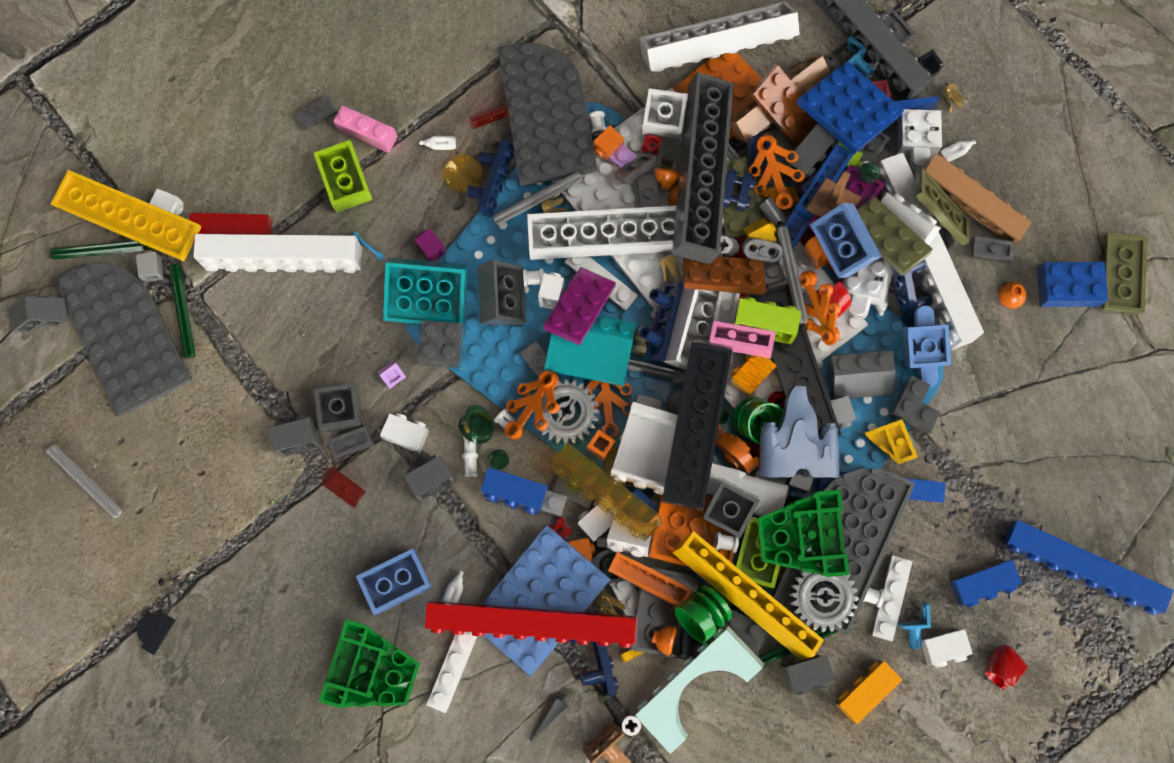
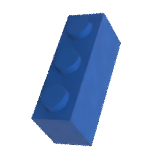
M1009 560L949 583L959 606L966 604L968 608L979 604L978 600L984 597L986 601L998 597L997 593L1004 590L1005 594L1017 590L1016 586L1022 584L1013 560Z

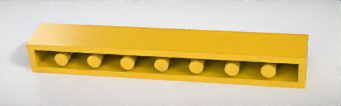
M694 531L683 537L673 551L675 556L801 661L815 656L824 641L819 635Z

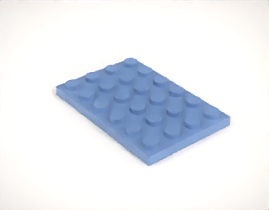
M547 525L482 605L585 612L611 578ZM485 633V637L530 676L533 675L559 643L555 642V638H547V641H536L534 637L526 636V639L520 640L514 639V635H505V638H495L493 634Z

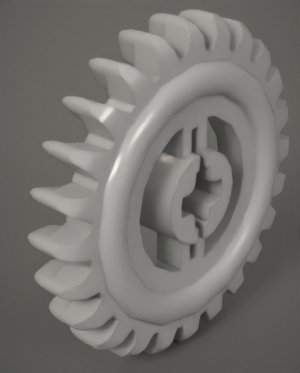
M565 379L564 384L558 380L557 386L554 388L555 401L562 397L570 398L568 402L559 404L560 408L557 412L558 418L556 421L545 408L547 403L546 393L542 397L544 419L548 421V427L542 431V435L550 433L549 441L556 437L557 444H559L561 439L564 440L565 445H567L568 439H571L573 444H575L576 437L583 441L582 434L590 436L588 428L595 429L594 424L591 422L599 421L597 417L593 416L600 413L598 409H594L599 403L592 401L595 398V394L588 395L590 388L583 390L584 383L576 386V380H573L571 384H569L568 379ZM578 402L581 407L580 418L572 425L563 426L564 422H571L575 418L574 405ZM569 407H570V415H569V414H566V415L563 417V411H562V410H565V411H566L567 408L569 409Z
M800 570L802 578L794 577L798 585H790L796 592L789 594V596L796 599L790 602V605L797 606L793 613H801L798 619L801 621L806 619L805 625L807 626L813 623L812 630L814 631L820 625L821 632H825L827 626L830 631L834 630V625L841 628V621L848 623L847 615L853 617L854 614L851 609L858 608L853 603V601L859 600V597L853 596L858 589L851 587L855 580L848 581L850 575L826 577ZM828 581L836 586L839 594H834L833 590L827 587H817L813 592L810 591L818 582ZM822 594H827V596H836L837 598L827 597L824 599H820L819 597H811V595L820 596ZM810 600H813L817 605L825 607L832 605L834 601H838V604L830 612L823 613L817 611L812 606Z

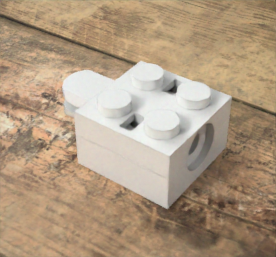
M903 109L902 116L897 119V154L904 153V155H910V164L915 170L924 167L930 156L938 154L942 148L940 110Z
M877 259L853 275L845 277L843 284L851 298L852 304L849 310L854 318H865L868 315L870 305L884 307L893 275L891 266L885 260Z

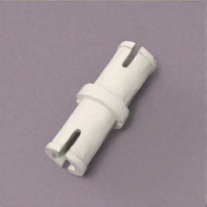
M465 435L463 436L464 454H462L465 462L464 477H476V459L478 458V453H476V435H470V437Z

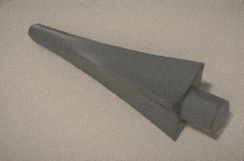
M564 693L561 698L557 696L543 722L530 740L532 742L569 707L567 703L571 697L568 694Z

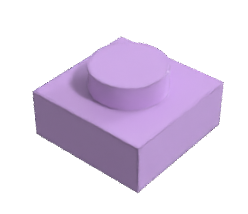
M622 144L609 157V160L620 169L637 158V156Z
M394 360L377 371L389 389L406 378Z

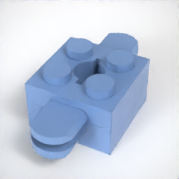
M919 306L914 310V326L902 327L904 363L906 368H917L918 379L930 384L931 387L938 382V366L951 365L949 324L935 325L933 308Z

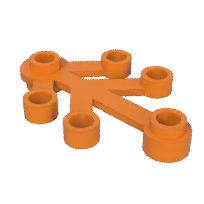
M763 135L757 141L759 152L753 165L749 167L748 173H752V169L757 167L758 172L756 174L752 173V176L758 177L761 174L760 166L765 157L767 158L768 165L754 191L757 195H765L767 193V184L772 176L778 192L776 198L777 206L781 209H789L793 204V198L790 194H787L780 172L792 177L796 182H801L805 174L802 170H794L776 161L774 153L785 157L790 163L797 162L799 158L798 153L778 146L773 136ZM769 141L770 147L765 149L764 144ZM791 153L795 154L794 160H789ZM797 172L801 173L800 179L795 178ZM760 186L764 187V191L762 193L758 192V188ZM784 198H788L789 200L787 205H783L782 200Z
M814 271L802 272L799 276L800 285L806 287L813 304L812 307L804 301L806 312L818 319L821 324L820 326L814 323L811 318H808V321L804 323L806 331L812 330L821 335V339L826 345H833L840 338V332L835 326L838 314L841 311L839 303H829L833 287L829 283L820 285L819 293L822 296L820 302L814 288L817 283L816 273ZM827 312L830 315L829 320L826 317Z
M544 371L540 374L538 380L527 384H520L517 392L524 398L507 402L506 409L512 414L517 413L521 407L526 406L517 421L509 422L504 428L505 435L510 439L515 440L522 436V427L533 411L535 412L534 426L540 431H544L548 427V421L544 419L542 397L545 393L547 397L546 410L551 414L559 411L560 406L555 401L554 388L558 383V376L555 372ZM538 389L535 394L528 396L531 390Z
M591 380L586 387L590 388V395L601 383L602 391L593 401L599 403L594 409H598L603 402L605 425L602 428V432L608 435L607 429H613L614 434L608 436L614 439L617 437L619 429L613 423L611 402L622 409V413L625 416H629L630 413H626L624 408L627 406L631 407L632 404L626 403L613 393L609 388V383ZM624 383V386L614 385L620 389V394L624 397L629 396L632 392V387L629 384ZM628 387L630 391L623 393L622 388Z

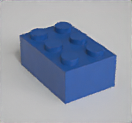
M1045 262L1037 269L1040 307H1099L1108 301L1105 262Z
M488 467L480 491L484 498H486L485 500L497 504L498 501H501L508 508L517 510V507L524 508L525 513L536 516L537 513L542 514L541 509L549 489L547 485Z

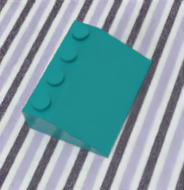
M389 258L385 262L383 321L422 324V321L463 324L469 265Z
M598 315L581 345L551 333L544 370L624 386L637 323Z

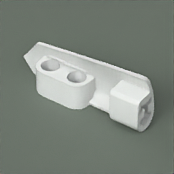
M712 463L707 489L708 494L713 495L721 478L759 497L760 502L753 513L761 517L784 507L788 485L749 476L743 471Z

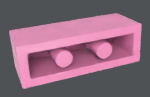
M343 105L333 121L337 131L387 153L390 152L397 139V134L393 127Z
M713 321L710 345L732 349V352L771 358L775 331Z

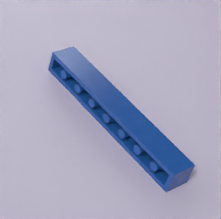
M1019 520L1011 522L1003 541V545L1008 546V550L1013 553L1020 554L1021 552L1028 555L1027 559L1039 563L1041 561L1047 564L1046 567L1058 572L1061 570L1066 573L1068 578L1073 580L1081 579L1086 582V586L1094 589L1101 588L1105 590L1106 595L1117 598V596L1125 599L1124 603L1137 607V605L1143 607L1144 612L1154 616L1166 613L1174 592L1173 589Z

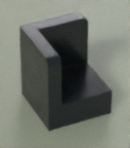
M933 49L917 58L918 63L929 71L931 78L938 75L944 65Z

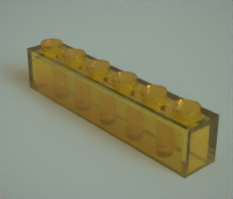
M567 443L551 459L553 471L558 476H564L573 488L582 490L583 495L589 501L594 500L604 513L607 514L609 512L613 515L614 520L620 526L625 525L629 528V532L638 539L640 537L646 541L662 524L661 515L618 481L614 480L613 477L570 443Z

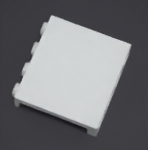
M633 402L610 476L614 477V480L625 483L629 481L634 483L635 487L646 489V487L652 488L655 493L663 495L678 415Z

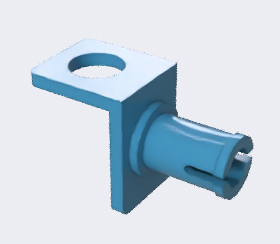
M850 36L847 42V49L854 56L848 62L866 78H869V75L873 74L875 68L864 60L867 48ZM852 43L857 46L859 51L853 47Z
M921 601L922 622L898 623V627L908 630V646L910 649H916V647L921 649V630L923 628H931L930 605L925 601Z

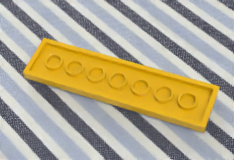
M70 170L67 171L51 202V205L183 262L195 241V234H198L202 227L195 222Z

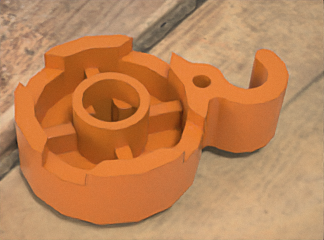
M719 424L715 446L723 452L724 458L734 469L749 475L759 466L758 457L752 458L749 451L750 448L737 436L734 437L730 433H725Z

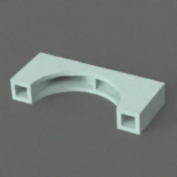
M729 626L725 630L720 628L712 636L714 640L710 644L705 642L697 650L699 654L694 659L690 656L682 664L684 668L679 673L675 670L667 678L669 682L664 687L659 685L652 692L654 697L649 701L644 699L637 706L639 711L635 716L670 754L688 736L680 722L678 705L681 693L690 681L706 672L727 671L740 676L748 682L764 666V663Z

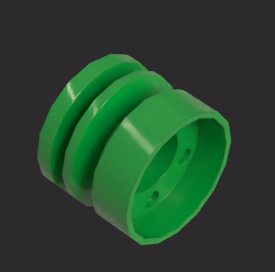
M747 397L736 405L732 413L733 428L738 435L760 444L763 423H776V427H778L783 410L780 406L758 397Z
M701 585L697 591L691 594V599L684 600L675 608V615L681 626L689 635L702 643H705L716 633V628H722L724 623L732 619L731 610L725 600L707 585Z

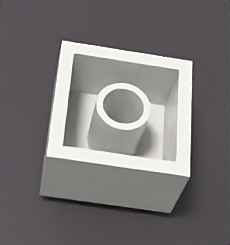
M649 88L642 134L681 140L688 94Z

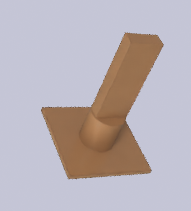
M844 171L837 183L828 178L825 179L806 210L821 218L842 203H853L856 207L862 197L845 188L850 174Z
M615 722L611 725H606L601 730V734L596 739H591L583 750L590 763H595L602 755L610 763H631L615 744L624 736Z

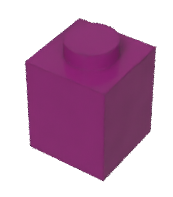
M431 229L420 232L416 237L417 239L414 240L416 246L428 261L434 262L446 252L444 245Z

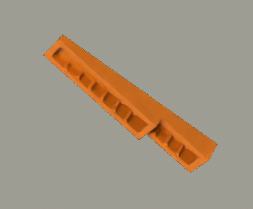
M619 552L616 553L608 572L676 607L684 600L691 599V594L695 592L693 589Z

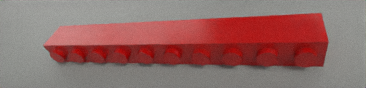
M439 601L426 603L425 629H431L432 633H443L444 630H450L451 634L455 635L472 632V636H485V633L493 634L495 638H505V635H514V639L520 640L526 639V636L534 637L536 641H547V638H555V642L559 643L576 640L577 644H589V641H594L600 646H610V643H618L619 647L630 648L631 644L635 645L637 641L638 616Z

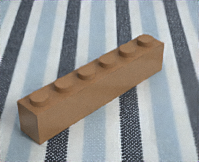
M812 55L788 73L787 76L801 94L804 95L831 74L823 56ZM753 100L731 117L730 129L737 141L748 142L752 136L768 129L772 120Z
M936 153L924 165L923 168L964 212L1003 240L1014 241V243L1021 240L1032 223L1027 219L1026 215L1014 210L1008 202L1000 200L993 191L982 187L976 179L964 174L961 168L953 166L942 155Z

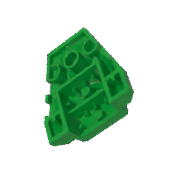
M841 490L819 491L757 518L761 561L826 577L850 575L848 554L845 553L841 521V511H843Z
M345 619L319 702L337 708L407 705L420 663L367 625Z

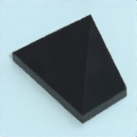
M682 626L679 658H684L701 643L689 635Z

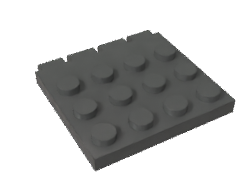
M649 567L693 589V591H697L701 585H704L694 575ZM639 588L635 616H638L637 641L635 645L631 644L629 650L667 656L660 652L656 644L652 643L654 631H659L667 626H674L677 629L672 654L667 657L687 660L691 656L694 659L699 654L697 650L704 643L701 642L684 658H679L681 624L675 615L676 606Z

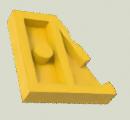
M903 419L865 433L866 437L897 465L917 458Z

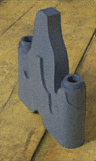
M794 386L788 391L783 415L778 427H776V423H763L760 434L759 477H794L800 469L806 477L840 478L838 428L836 423H823L820 436H818L817 417L808 401L806 386Z

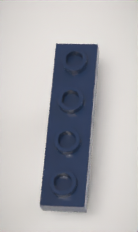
M501 139L496 154L480 152L478 158L480 164L492 165L485 187L469 185L467 188V196L469 198L480 199L478 207L484 216L491 217L493 210L496 209L499 193L502 192L504 178L508 175L509 164L515 154L509 139Z
M925 260L921 261L904 276H901L891 266L894 275L893 282L898 295L897 302L901 310L900 318L902 323L908 327L914 326V310L917 307L928 306L933 303L930 294L925 293L916 298L912 274L926 268Z
M679 282L663 283L662 291L656 288L652 289L649 293V298L657 302L658 307L652 329L643 327L639 333L641 338L649 342L645 359L649 361H665L683 291V285Z
M591 641L598 669L580 674L582 686L601 683L604 697L616 695L618 681L616 677H613L612 668H614L612 657L608 656L607 652L609 646L597 645V642Z

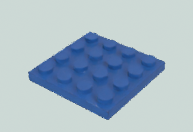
M848 61L802 95L796 103L853 154L861 150L902 116L904 112L898 104Z

